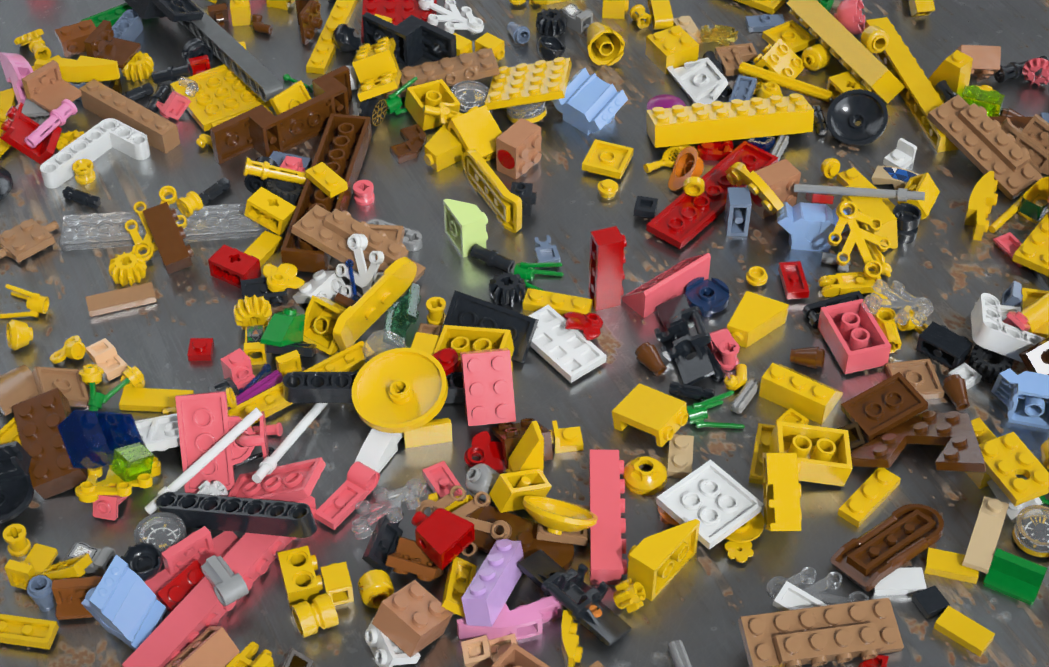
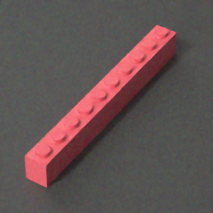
M309 496L304 500L288 501L308 504L315 519L316 503L314 497ZM245 533L226 553L223 559L234 574L239 573L242 576L248 590H250L255 580L260 575L265 574L269 565L278 557V552L284 551L288 544L297 538ZM205 576L122 664V667H165L209 626H217L223 615L234 608L237 600L224 607L218 600L214 587Z

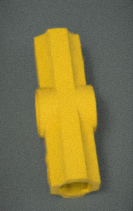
M882 291L874 292L867 298V302L870 305L869 310L891 344L890 353H894L896 350L901 349L902 345L895 323L896 313L891 309L887 295L883 294Z

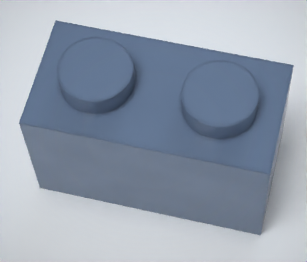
M728 187L724 216L726 236H748L752 206L748 187Z

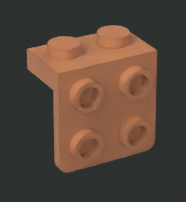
M54 60L22 78L26 98L48 112L57 109L64 99L73 102L82 96L81 90L62 79L59 64Z

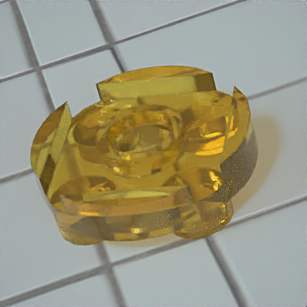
M704 25L701 27L700 36L702 42L710 43L715 41L721 46H729L730 42L737 41L739 31L724 25H715L714 28Z

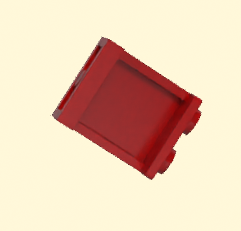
M19 102L16 107L11 106L7 111L6 116L8 118L1 126L3 131L0 139L42 165L54 154L62 128L57 126L35 148L29 147L24 139L38 128L40 124L21 113L24 104Z

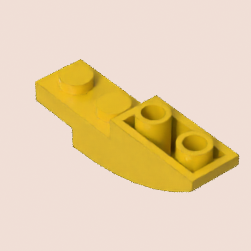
M989 171L977 182L969 199L964 225L973 226V240L981 241L983 233L988 232L989 220L986 219L991 212L992 206L997 204L998 194L994 192L997 190L998 180H994V171Z

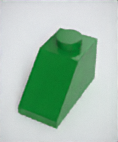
M284 308L283 312L274 313L261 337V344L282 347L303 341L305 314L297 313V310L292 308Z

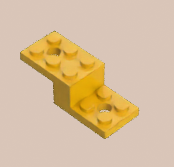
M388 37L377 40V43L370 46V43L360 46V50H357L352 64L361 84L357 93L360 102L398 89L402 74L394 56L396 47L394 38L388 39Z
M980 417L971 420L985 461L986 472H966V474L979 489L989 486L987 482L992 479L1014 506L1049 493V472L1014 432L997 438ZM1016 475H1023L1027 480L1018 478Z

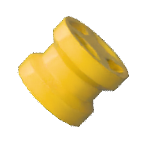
M80 159L73 163L72 168L78 184H90L96 179L91 160Z
M194 191L186 193V197H180L176 200L179 211L185 217H190L194 211H199L203 208L201 198Z

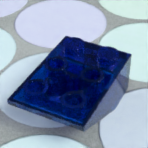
M74 410L58 425L73 468L94 469L148 455L132 414Z

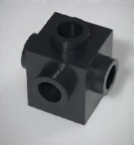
M512 182L511 190L509 191L521 198L522 216H531L532 205H536L537 192H533V183Z

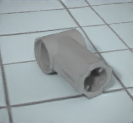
M213 555L207 558L206 562L201 566L203 574L214 587L215 594L224 607L249 594L248 587L239 573L234 574L221 556Z

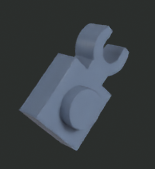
M546 235L545 242H541L538 240V237H535V257L537 263L561 262L556 244L551 245V237L549 235Z

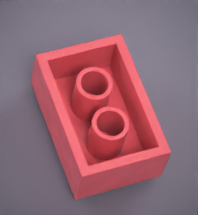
M863 299L821 307L817 327L844 374L881 367L888 363L891 344Z
M508 348L460 352L467 425L477 426L516 422L510 350Z

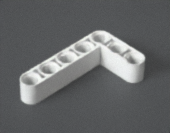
M104 119L40 166L44 185L51 189L61 186L75 175L72 168L75 161L89 159L93 162L111 148L136 160L147 159L151 154L147 135L116 119Z
M982 293L971 311L973 341L985 349L1023 362L1019 354L1045 339L1003 323L1000 301L989 293Z

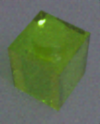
M140 442L114 450L112 471L124 482L136 480L137 476L143 473L151 474L154 454Z

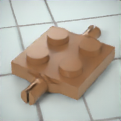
M31 218L10 230L4 231L0 234V259L6 256L13 258L19 263L54 244V236L50 232L59 229L58 223L54 220L42 226Z

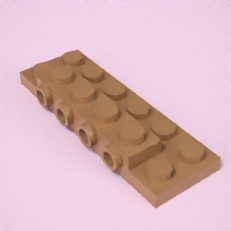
M492 48L480 49L473 53H463L451 58L446 57L434 62L404 67L400 69L402 76L398 89L414 77H417V80L409 87L443 79L447 86L499 75L500 71ZM398 89L384 93L385 99ZM407 89L397 96L399 98L406 97Z
M957 95L928 113L927 118L984 175L989 171H994V180H998L997 188L1010 200L1027 191L1039 179L1043 178L1029 164L1031 159L1029 151L1025 147L1020 148L1015 143L1014 136L1010 133L1006 134L1001 129V125L997 120L990 119L984 107H978L975 103L969 105L962 97Z
M317 204L297 221L291 230V233L342 263L348 264L356 271H358L354 251L347 245V240L352 234H364L367 237L368 245L363 251L367 271L371 263L369 261V254L372 251H381L384 254V261L380 264L377 273L384 272L399 258H408L409 250L406 249L403 243L391 241L384 232H376L366 222H359L353 219L349 212H341L335 209L331 213ZM413 261L417 266L416 276L409 288L400 297L424 275L426 269L424 266Z
M890 598L742 616L738 619L749 667H802L805 664L818 667L827 664V661L836 660L837 663H846L856 657H861L862 660H869L877 657L878 654L899 652L904 649Z

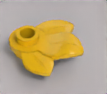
M268 263L263 268L262 274L267 278V287L272 292L285 291L286 288L298 289L305 284L303 279L296 277L298 269L293 264L283 263L277 267Z

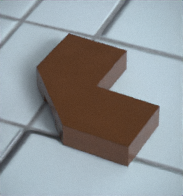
M419 124L400 129V135L405 142L390 147V153L398 164L417 158L426 143L427 135Z

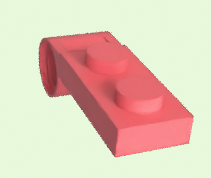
M359 461L355 462L347 473V480L314 512L315 519L335 530L375 489L380 480V474Z

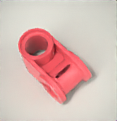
M727 328L709 333L711 342L707 345L721 365L720 367L727 371L734 370L736 365L739 364L737 358L740 349L739 344L734 340Z

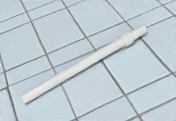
M316 403L270 456L264 458L259 465V469L252 476V480L255 483H260L267 474H271L275 470L277 462L328 403Z
M256 407L168 487L164 486L157 492L158 496L146 505L144 509L150 515L158 509L156 501L159 496L167 492H177L263 415L262 412Z

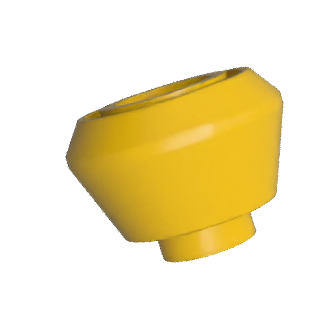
M767 82L761 86L756 97L765 99L773 95L783 97V94L778 84Z
M12 319L6 326L8 347L15 351L29 345V341L33 340L32 327H28L27 323Z

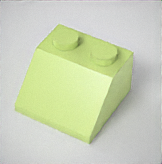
M444 199L445 233L462 257L470 256L472 247L475 244L486 248V240H488L486 231L488 219L486 214L481 212L475 204Z

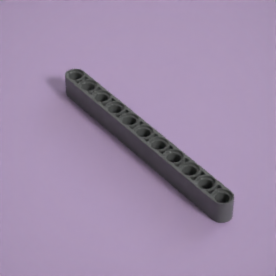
M192 1L204 15L201 20L179 21L196 38L202 39L211 48L213 54L264 102L269 101V99L284 90L276 76Z

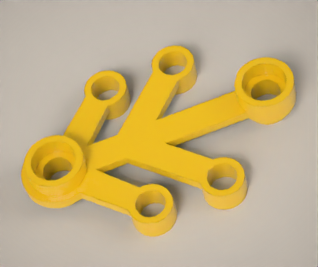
M164 186L160 189V204L167 202L170 206L176 202L177 193L174 187ZM168 195H172V196H173V197L170 198V199H165L166 196H168ZM139 201L134 204L133 208L146 230L144 239L142 240L138 232L139 226L135 220H128L125 223V229L134 241L132 251L135 254H139L142 250L147 251L141 255L144 262L153 257L154 252L158 249L155 242H153L154 239L144 217L143 210H137L138 207H144L143 210H146L147 206L144 202ZM177 215L179 220L184 221L182 224H177V226H182L183 229L186 228V217ZM130 225H135L134 229H128Z
M842 201L836 208V215L839 218L834 231L827 238L831 246L839 245L842 240L841 233L847 223L850 233L842 251L836 256V262L840 266L847 265L850 261V253L854 244H856L865 265L863 268L865 277L871 280L877 279L881 275L883 267L880 262L872 259L865 241L876 245L877 249L881 252H886L890 248L891 241L887 237L881 238L859 228L856 221L868 225V229L871 232H878L883 223L877 217L872 218L859 212L855 203ZM843 210H849L850 215H845L843 213ZM872 222L878 223L879 227H873ZM831 236H836L838 241H832ZM880 242H885L887 247H882ZM839 256H845L847 261H841ZM868 269H874L875 274H870Z
M111 456L108 458L109 470L105 480L97 482L98 478L103 475L102 465L91 464L87 467V480L75 488V494L79 501L83 503L95 502L99 499V495L129 496L132 494V487L149 488L153 485L152 477L161 474V462L154 456L145 457L140 466L118 474L120 469L124 467L123 457Z

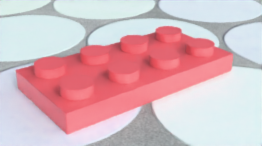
M322 457L277 466L260 483H255L252 480V476L256 471L240 474L227 497L285 502L298 499L304 500L311 495L326 464Z

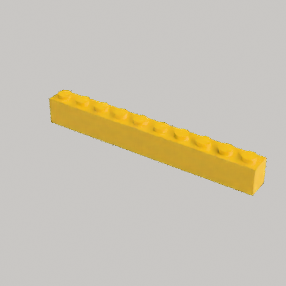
M887 17L866 20L864 30L869 26L875 25L887 32L889 36L887 48L881 53L874 54L905 86L899 93L936 152L958 150L927 118L930 111L944 103L940 99L938 92L933 88L931 81L925 76L923 69L918 65L916 58L910 53L908 46L902 41L894 25L891 24Z

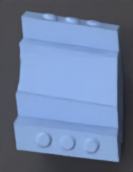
M583 68L568 82L565 98L552 100L556 109L563 113V120L589 135L600 131L604 125L611 123L612 119L615 118V113L628 99L623 89L617 92L613 83H606L597 77L595 73L589 75L586 68Z
M786 201L783 202L785 206L777 211V223L790 233L788 242L791 249L829 252L831 245L828 243L827 238L834 231L839 219L836 215V208L832 210L827 204L799 202L792 207ZM844 209L843 213L848 215V212ZM846 223V225H845V227H844L842 233H844V232H846L847 230H849V227H848L847 223Z
M1010 368L999 373L991 392L1007 406L1008 422L1049 429V375L1029 371L1017 375Z
M115 555L100 583L87 592L85 599L81 603L107 632L122 640L134 651L161 624L163 616L167 611L166 606L157 600V596L128 567V563L118 555Z

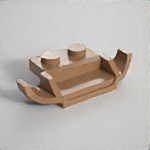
M1035 114L1024 129L1021 127L1018 129L1007 117L1001 124V129L1006 134H1012L1015 138V143L1020 148L1025 147L1029 151L1031 157L1029 164L1040 174L1049 175V123Z

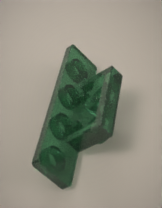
M412 282L405 294L399 297L386 310L382 336L383 343L396 348L404 347L406 331L411 324L416 323L419 317L417 307L421 301V295H419L420 285Z

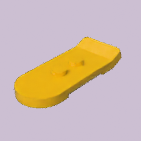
M475 149L465 151L462 156V162L470 185L493 210L500 224L512 233H517L522 228L521 198L506 188L478 151Z
M402 257L393 262L384 271L383 276L353 306H349L338 317L333 329V336L340 352L354 345L371 325L409 288L417 272V266L407 257Z

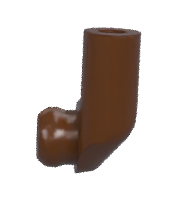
M253 14L251 20L253 29L257 32L271 35L273 26L263 24L261 22L262 15Z

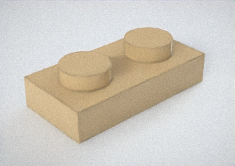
M681 16L673 19V26L679 25L698 44L703 43L704 36L690 16Z
M674 434L673 438L669 441L667 477L685 478L692 473L694 436Z

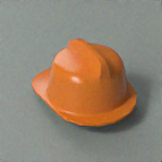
M688 146L677 156L668 182V187L671 191L683 188L684 181L688 177L695 176L700 178L702 175L704 163L698 157L696 148Z

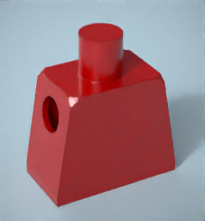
M443 508L436 509L429 517L423 512L418 511L411 520V523L416 526L415 537L417 546L441 570L475 540L474 524Z

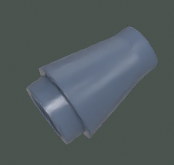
M510 22L507 25V31L511 34L515 43L525 44L529 41L530 31L527 27L515 22Z
M44 575L33 577L28 583L27 593L41 611H50L54 607L52 580Z

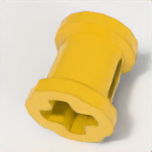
M637 4L631 8L629 15L632 19L636 20V25L639 28H647L652 23V17L645 12L643 5Z
M36 38L29 42V50L34 54L36 60H47L51 57V50L45 45L43 39Z
M431 297L427 300L426 309L429 311L427 315L428 324L438 326L444 324L446 301L443 298Z
M11 524L3 531V539L8 543L7 548L11 556L22 557L31 549V543L26 538V528L21 524Z

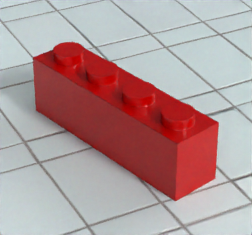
M617 226L591 231L588 297L593 299L595 311L621 306V296L624 295L622 280L625 279L623 264L626 263L624 247L627 246L625 235L620 233Z

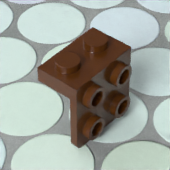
M295 0L298 25H300L301 40L304 45H307L313 39L318 29L322 27L323 20L320 15L321 4L319 0Z
M525 418L520 420V423L514 424L511 422L499 423L497 427L492 428V434L502 441L504 465L507 468L509 457L535 419ZM538 422L544 438V461L553 460L551 431Z

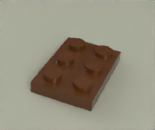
M900 372L841 404V411L852 423L858 422L861 433L869 442L928 409V402Z

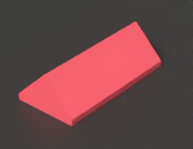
M709 253L686 258L622 296L621 299L641 317L645 318L657 311L656 307L660 304L685 294L688 283L693 279L704 277V280H708L711 256Z

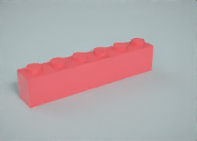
M590 449L589 511L598 517L597 523L590 528V585H600L602 581L607 585L620 584L622 575H627V559H622V554H626V538H621V533H626V518H621V513H625V498H620V494L625 492V479H620V475H624V460H619V450Z

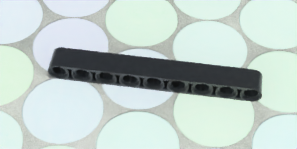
M289 372L283 377V395L285 400L290 403H353L352 385L358 372ZM452 372L446 376L448 394L445 403H465L462 372Z

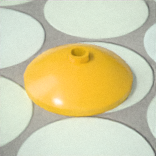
M525 496L522 502L525 510L535 521L546 526L548 532L556 535H561L562 531L578 532L591 528L598 520L594 513L585 508L553 498Z

